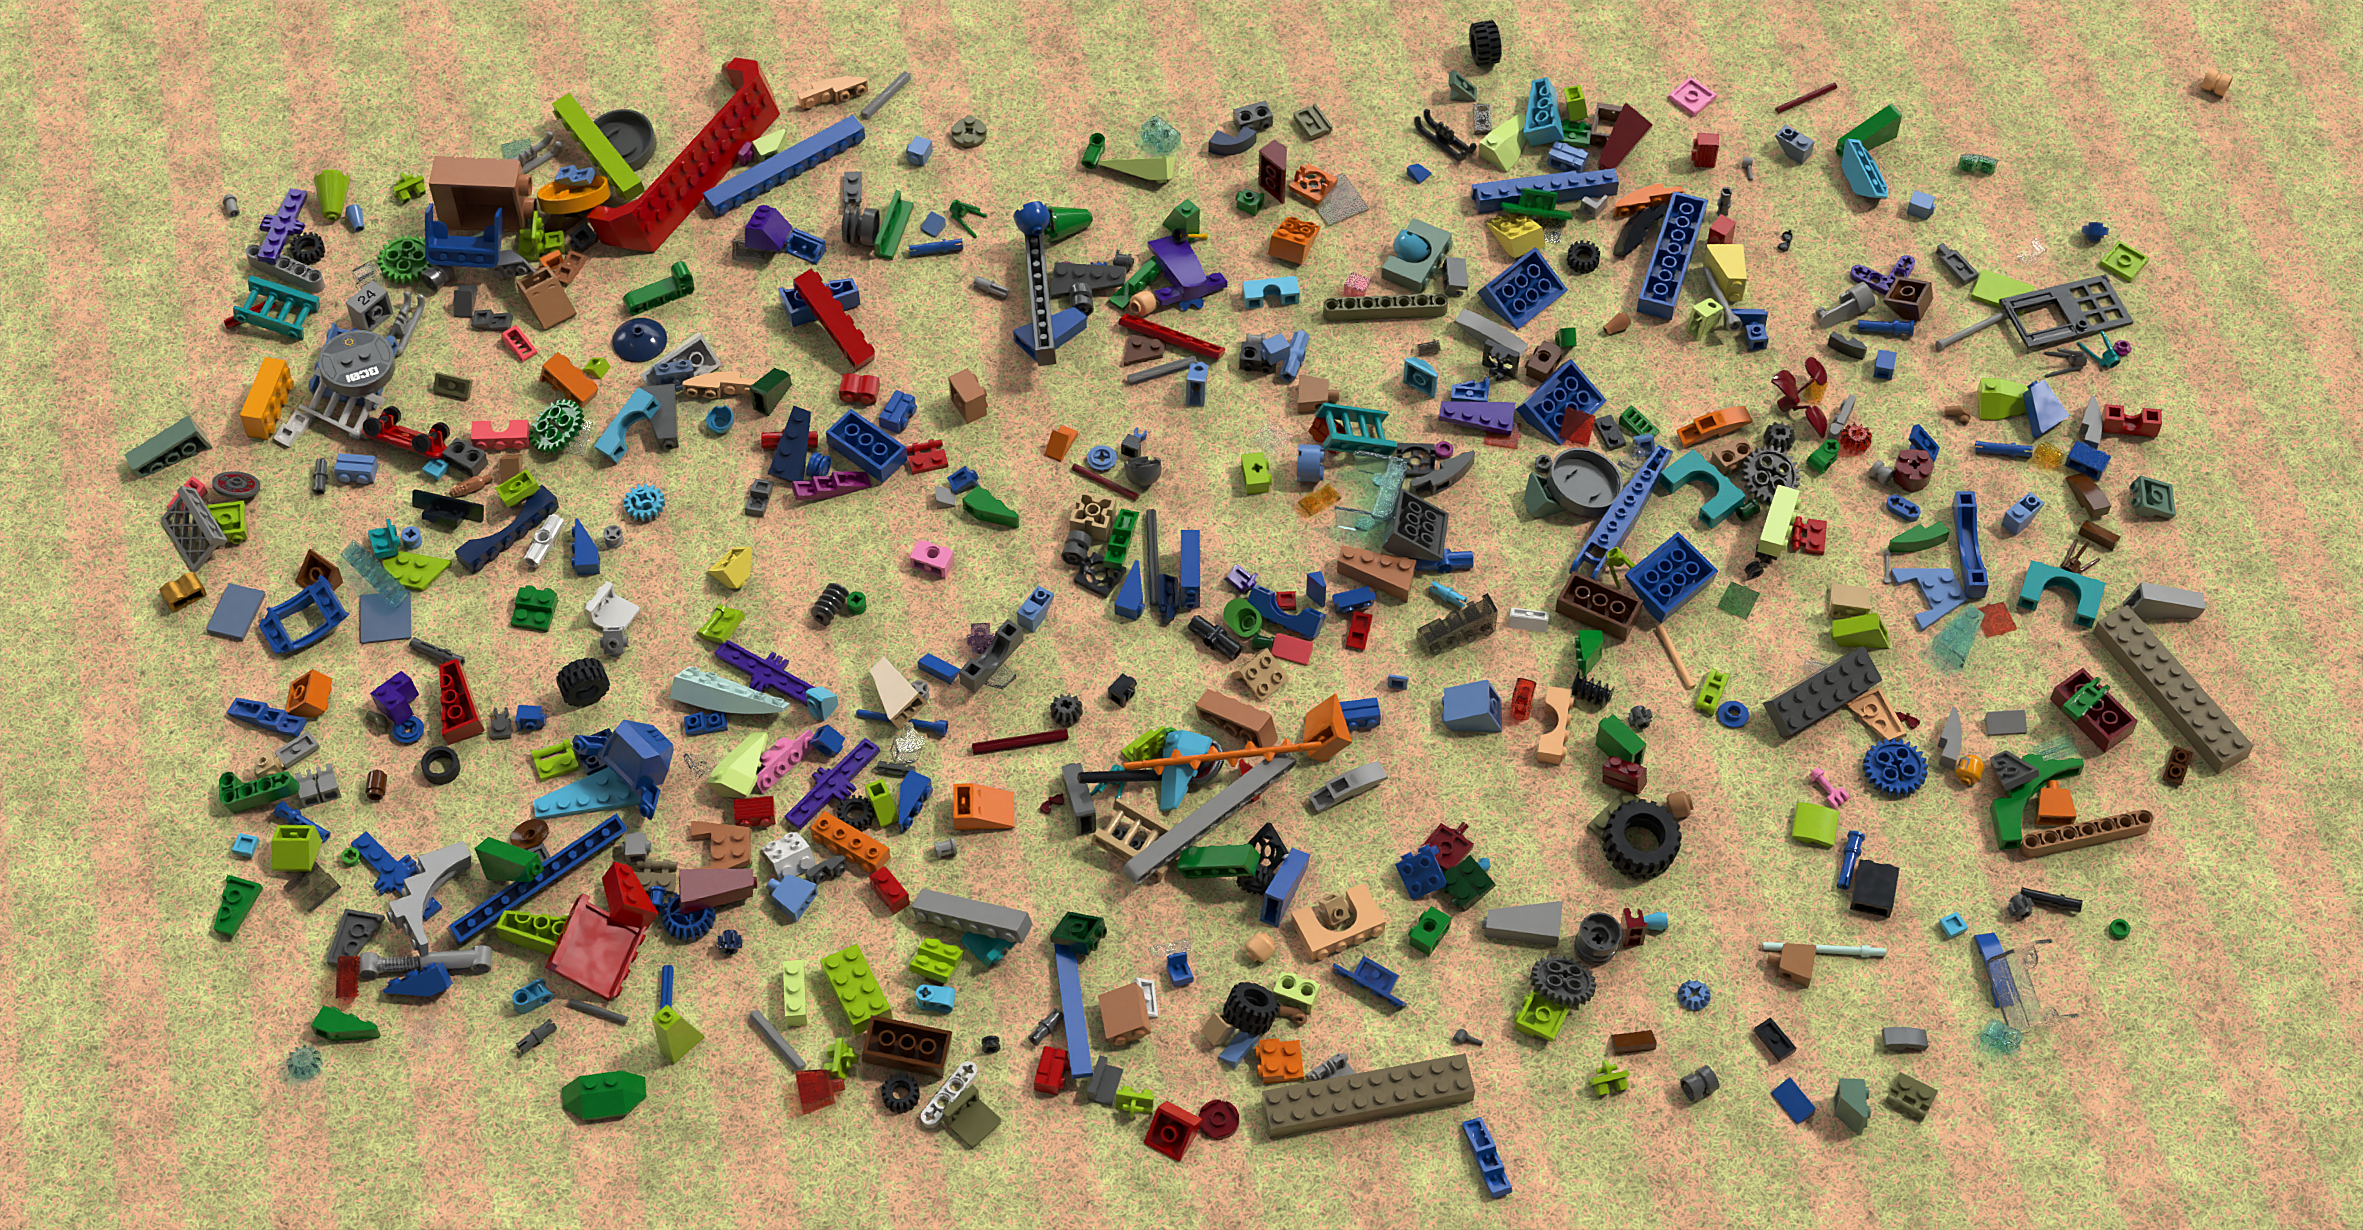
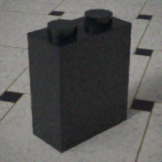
M1860 859L1856 870L1850 910L1890 918L1900 868L1894 867L1891 864H1880L1872 860Z

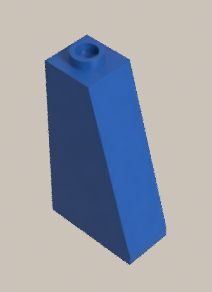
M1076 307L1052 315L1055 350L1087 328L1085 313L1079 311ZM1032 322L1014 329L1013 339L1018 346L1037 362Z
M1291 848L1290 854L1282 863L1264 894L1259 921L1277 928L1309 864L1310 854L1295 848Z

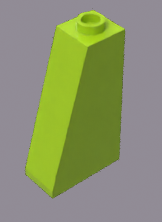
M668 1005L652 1017L660 1052L673 1064L704 1038L700 1031Z

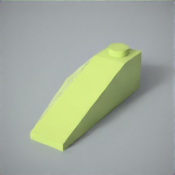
M1519 113L1491 131L1480 142L1479 156L1503 171L1508 172L1517 163L1527 140L1523 133L1526 116Z
M752 732L714 768L706 783L718 796L748 797L757 782L758 776L756 771L761 766L759 759L760 755L765 751L768 739L767 732Z

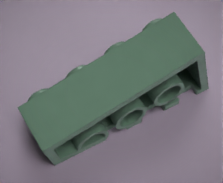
M188 415L125 454V457L132 471L141 479L163 470L164 465L177 464L183 457L188 455L193 457L198 455L197 451L204 448L209 450L213 447L205 432Z

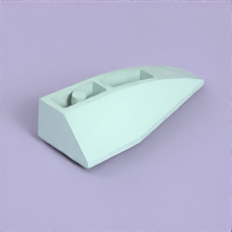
M688 667L674 676L670 694L671 699L705 709L728 713L765 714L783 712L790 705V703L785 702L782 698L772 697L719 677L714 672H701L696 667Z

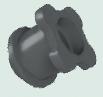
M1117 249L1113 264L1114 266L1126 267L1127 271H1129V268H1133L1134 258H1132V254H1120V250Z

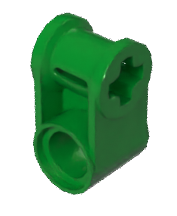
M1561 328L1556 331V346H1577L1576 328Z
M1834 439L1826 440L1817 450L1812 452L1806 464L1822 475L1838 459L1839 442Z

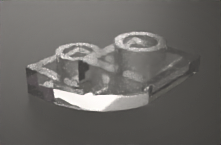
M585 421L584 424L580 425L583 430L577 432L579 436L574 437L575 442H569V447L566 446L565 453L584 456L593 422Z

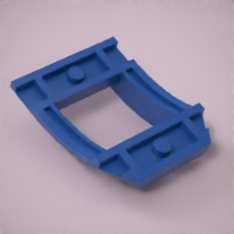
M322 575L318 577L319 580L312 586L308 585L294 597L277 606L267 608V615L265 619H261L259 627L274 653L291 652L311 644L330 632L350 614L344 610L332 590L333 585ZM316 602L326 622L304 637L292 641L280 620Z

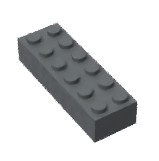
M1865 646L1853 649L1763 702V705L1779 735L1784 737L1797 732L1881 682L1882 678Z

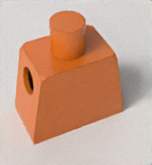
M2056 780L2048 781L2046 783L2047 788H2042L2037 798L2035 824L2060 826L2074 824L2077 814L2070 791L2068 789H2059L2058 781Z

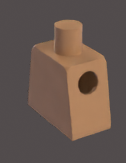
M1299 375L1298 413L1317 412L1323 403L1339 401V390H1328L1329 380Z
M1783 944L1781 954L1769 952L1767 964L1779 966L1777 977L1809 988L1817 945Z

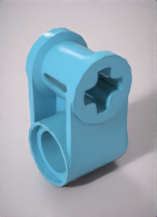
M921 985L916 990V1005L921 1010L951 1013L954 1008L956 991L948 986Z

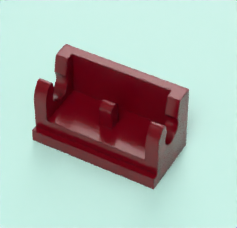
M1623 908L1620 922L1623 947L1644 944L1647 923L1644 922L1643 912L1640 909L1637 911L1638 917L1633 918L1630 909Z

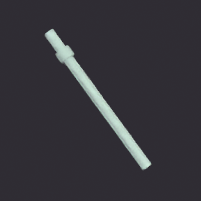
M1763 942V950L1781 951L1785 943ZM1817 945L1816 953L1861 955V957L1869 958L1870 956H1886V948H1871L1870 945H1861V947Z

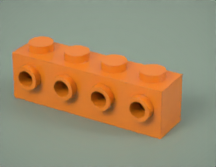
M823 811L810 827L812 839L817 844L828 846L830 851L835 854L840 853L850 863L855 862L861 865V868L868 873H874L881 869L891 857L889 847L826 811Z

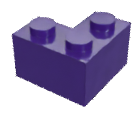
M400 671L378 686L370 695L377 708L399 726L414 715L408 703L419 696V693L412 679Z

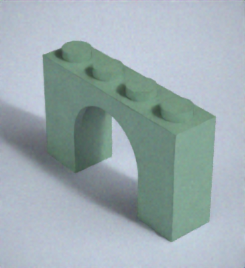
M1413 218L1406 228L1408 230L1406 234L1410 236L1415 234L1422 239L1428 246L1426 250L1430 249V256L1423 262L1410 263L1389 255L1382 267L1381 278L1420 294L1423 288L1426 289L1428 287L1430 277L1435 276L1438 264L1443 263L1445 253L1451 250L1453 241H1451L1452 233Z

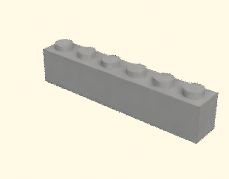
M923 888L912 905L916 919L921 922H931L939 926L953 927L956 930H966L974 934L987 935L991 938L1005 939L1009 942L1023 943L1033 925L1028 912Z

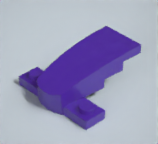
M1172 235L1148 242V248L1155 255L1156 263L1164 271V277L1173 285L1154 291L1155 298L1161 306L1182 300L1197 299L1209 292L1228 287V281L1220 272L1205 276L1203 268L1187 240L1182 243H1176Z

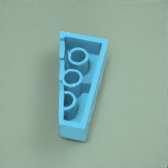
M1548 77L1533 80L1531 83L1523 133L1532 146L1564 139L1557 92Z

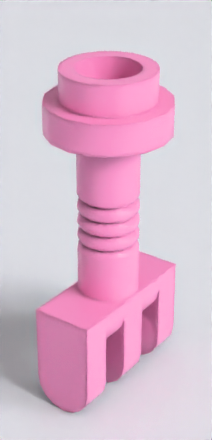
M1814 769L1810 773V780L1813 783L1818 781L1827 791L1829 796L1826 798V801L1834 809L1838 807V803L1841 805L1844 803V800L1850 799L1849 794L1843 787L1835 790L1823 776L1825 774L1823 769Z

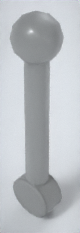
M1885 550V577L1883 582L1890 584L1889 556H1891V551Z

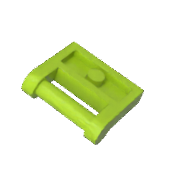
M718 604L715 608V613L703 628H699L697 635L705 640L724 644L746 615L742 610L727 608L722 604Z
M569 738L550 747L531 751L542 782L579 770ZM565 749H566V751H567L566 753H563V754H561V755H558V756H555V757H552V758H549V759H546V760H543V761L540 760L541 757H544V756H547V755H550V754H553V753H556V752H559V751H562V750H565Z

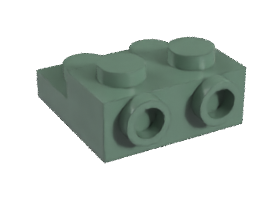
M2142 475L2130 484L2129 490L2133 493L2131 506L2135 508V514L2148 518L2159 515L2172 519L2176 516L2172 484Z

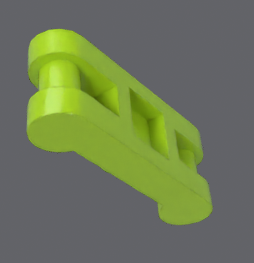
M1711 668L1695 709L1700 711L1703 709L1708 711V714L1714 715L1730 674H1722L1717 672V669ZM1705 699L1712 701L1711 704L1704 702Z

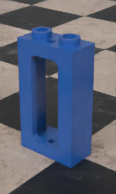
M1181 530V607H1186L1187 609L1200 607V530Z

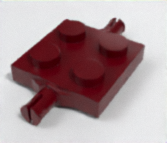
M1462 822L1456 830L1440 823L1422 845L1429 844L1430 847L1437 845L1439 852L1434 856L1440 869L1445 872L1450 867H1456L1473 849L1474 843L1467 840L1463 835L1469 828L1465 822Z

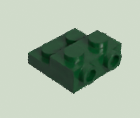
M1469 855L1456 867H1450L1443 874L1447 884L1441 889L1445 894L1451 893L1453 896L1451 901L1458 909L1462 906L1467 911L1491 891L1496 884L1474 858Z
M1067 911L1050 935L1051 943L1069 946L1072 953L1089 956L1091 951L1097 950L1100 938L1104 939L1106 937L1107 927H1105L1104 918Z

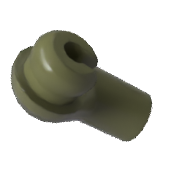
M367 712L366 720L377 724V732L385 733L387 727H389L387 718L376 712Z

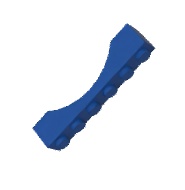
M1956 491L1952 502L1965 595L1967 598H1985L1989 583L1987 570L1984 567L1979 550L1975 491Z

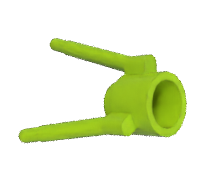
M1614 547L1606 555L1608 558L1606 564L1610 568L1617 588L1621 589L1613 566L1621 567L1625 563L1632 569L1636 564L1626 557L1618 547Z

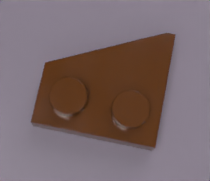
M1130 334L1124 366H1129L1130 363L1137 361L1142 363L1150 359L1163 358L1166 341Z

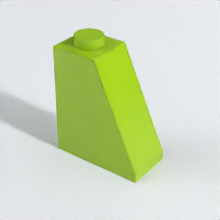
M1878 612L1832 621L1833 629H1830V635L1832 640H1835L1840 647L1865 646V648H1889L1888 631Z

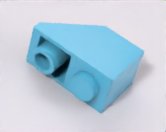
M822 686L806 691L809 714L814 719L819 718L825 721L838 706L837 695Z

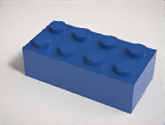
M852 409L846 412L826 431L828 446L881 483H884L908 460L906 446Z

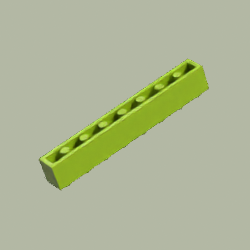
M570 92L552 103L554 108L552 112L557 120L560 119L564 129L571 132L572 139L580 143L581 150L589 154L588 158L592 164L596 163L598 165V171L602 176L606 175L609 185L616 188L615 191L620 198L623 197L628 203L645 192L642 181Z

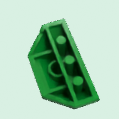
M622 1070L579 1076L562 1087L563 1108L584 1121L627 1115L647 1097L645 1077Z

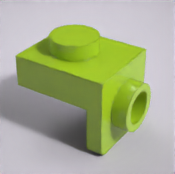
M562 230L545 233L546 245H544V249L547 254L559 250L560 253H566L564 232Z

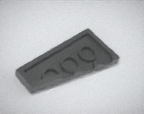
M1055 262L1050 296L1051 298L1064 294L1067 296L1069 295V288L1076 283H1086L1091 286L1092 290L1125 286L1127 269L1123 266Z

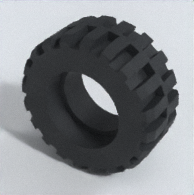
M1639 799L1638 802L1630 800L1627 802V805L1625 803L1621 804L1617 810L1612 812L1604 828L1602 848L1604 852L1607 851L1605 857L1608 861L1613 862L1612 867L1616 870L1618 868L1621 869V874L1625 876L1628 873L1635 879H1638L1639 876H1642L1643 879H1650L1652 874L1654 877H1657L1662 871L1665 872L1670 867L1680 849L1682 833L1679 831V823L1677 821L1674 822L1675 816L1672 812L1668 813L1666 811L1667 808L1663 805L1661 807L1657 806L1655 801L1651 800L1648 803L1646 799ZM1634 826L1644 827L1656 836L1659 848L1651 852L1636 850L1627 842L1624 831Z

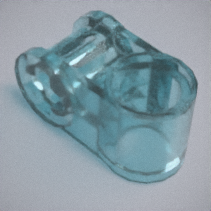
M1989 1019L1980 1035L1982 1042H1988V1045L1994 1046L2008 1054H2015L2019 1051L2023 1038L2019 1030L2005 1025L1996 1019Z

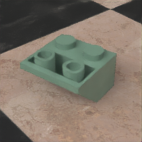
M1840 1078L1834 1094L1835 1116L1857 1135H1862L1863 1129L1867 1128V1119H1870L1871 1108L1867 1106L1869 1087L1865 1086V1079Z

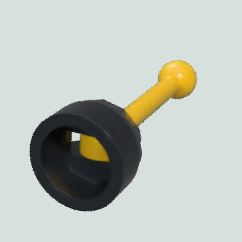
M1176 228L1173 231L1172 237L1176 243H1182L1188 237L1205 240L1208 238V234L1205 232L1202 234H1188L1185 229Z

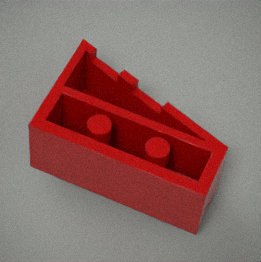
M613 862L602 877L611 920L637 928L645 926L647 930L659 913L632 867Z

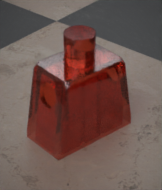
M829 1070L795 1071L803 1115L835 1104L833 1093L845 1090L843 1078L831 1080Z

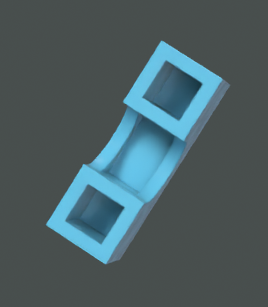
M1296 276L1243 281L1242 286L1245 309L1263 307L1264 297L1268 295L1277 296L1281 301V305L1299 303L1300 292Z

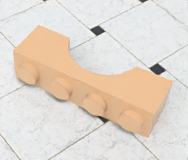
M1548 686L1544 712L1555 720L1557 727L1552 732L1540 736L1537 755L1538 762L1560 765L1561 758L1565 759L1567 747L1563 746V742H1568L1569 730L1565 729L1566 725L1570 726L1572 715L1568 714V709L1573 708L1574 698L1570 697V689Z

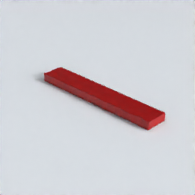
M1128 313L1119 319L1118 325L1217 360L1225 353L1224 347Z

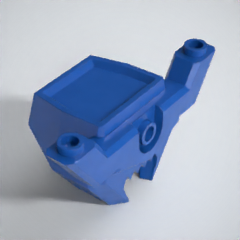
M623 720L609 738L574 735L572 741L574 749L583 755L598 756L641 798L638 806L640 814L652 820L661 791L657 785L664 783L674 751L673 744L654 725Z

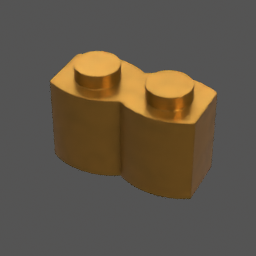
M194 572L185 573L176 581L167 582L159 589L162 598L171 612H177L207 595L204 586Z

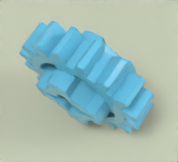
M647 483L644 484V487L638 484L637 489L631 487V493H626V498L623 499L625 512H628V516H634V520L641 518L642 522H644L645 518L651 521L653 515L659 517L658 512H663V507L665 506L664 494L661 493L660 488L655 489L653 484L650 487L647 486Z

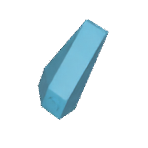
M1185 730L1170 732L1164 745L1163 758H1170L1174 749H1178L1182 756L1207 754L1212 739ZM1190 764L1164 767L1161 783V811L1177 809L1188 790L1187 784L1189 780L1198 773Z

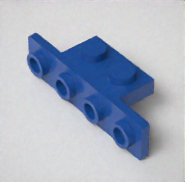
M1365 956L1362 957L1354 973L1336 963L1333 964L1332 967L1337 969L1336 974L1344 978L1347 976L1352 977L1354 984L1361 988H1364L1365 985L1372 989L1370 993L1379 998L1384 995L1389 998L1388 1003L1397 1008L1400 1005L1406 1007V1002L1390 994L1400 977L1398 974Z

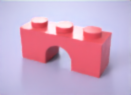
M528 419L509 420V426L503 432L493 431L491 421H472V446L482 450H503L505 448L520 450L529 448Z

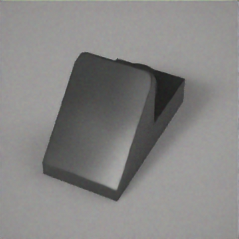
M459 285L458 290H454V317H473L478 291L477 285Z

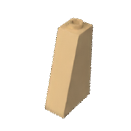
M884 656L870 669L889 720L900 730L928 702Z

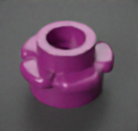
M2118 340L2113 346L2114 351L2119 356H2126L2132 351L2130 343L2125 340Z

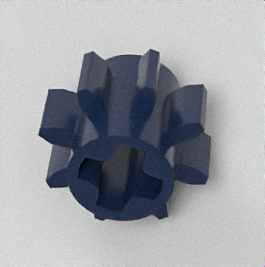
M735 930L723 931V935L718 936V949H722V952L727 955L736 954L738 948H742V935H738V932Z

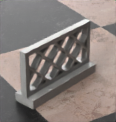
M181 486L177 490L178 498L161 520L192 571L197 572L217 546H224L228 540L197 490ZM182 502L185 503L184 511H181ZM174 514V523L171 524L169 519ZM180 514H184L183 524H179ZM189 514L193 516L192 524H189ZM179 527H182V537L178 536ZM188 527H192L191 537H187ZM198 527L201 529L200 537H197ZM187 540H190V550L186 549ZM196 540H200L199 550H195ZM208 540L210 546L205 550V542ZM195 553H199L198 561L195 563Z

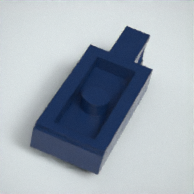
M1160 573L1158 575L1159 612H1162L1161 620L1163 624L1169 625L1174 620V616L1179 609L1178 578Z

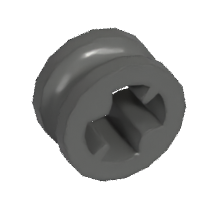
M1539 455L1535 460L1536 470L1541 473L1549 471L1552 459L1547 455Z

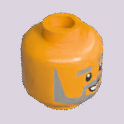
M1969 754L1960 759L1955 774L1961 783L1971 785L1980 781L1985 766L1978 756Z

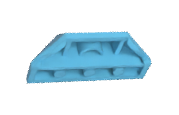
M1847 139L1845 141L1841 167L1851 185L1852 191L1857 195L1886 199L1888 197V187L1874 159L1862 146L1860 140Z

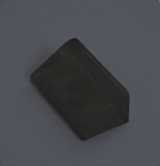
M733 239V260L762 264L768 263L769 250L746 248L744 240Z

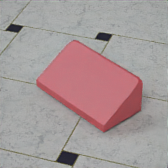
M1277 633L1271 654L1273 657L1307 666L1313 651V643Z

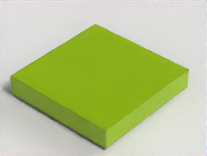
M2118 240L2100 261L2099 265L2124 280L2131 282L2147 264L2150 257Z

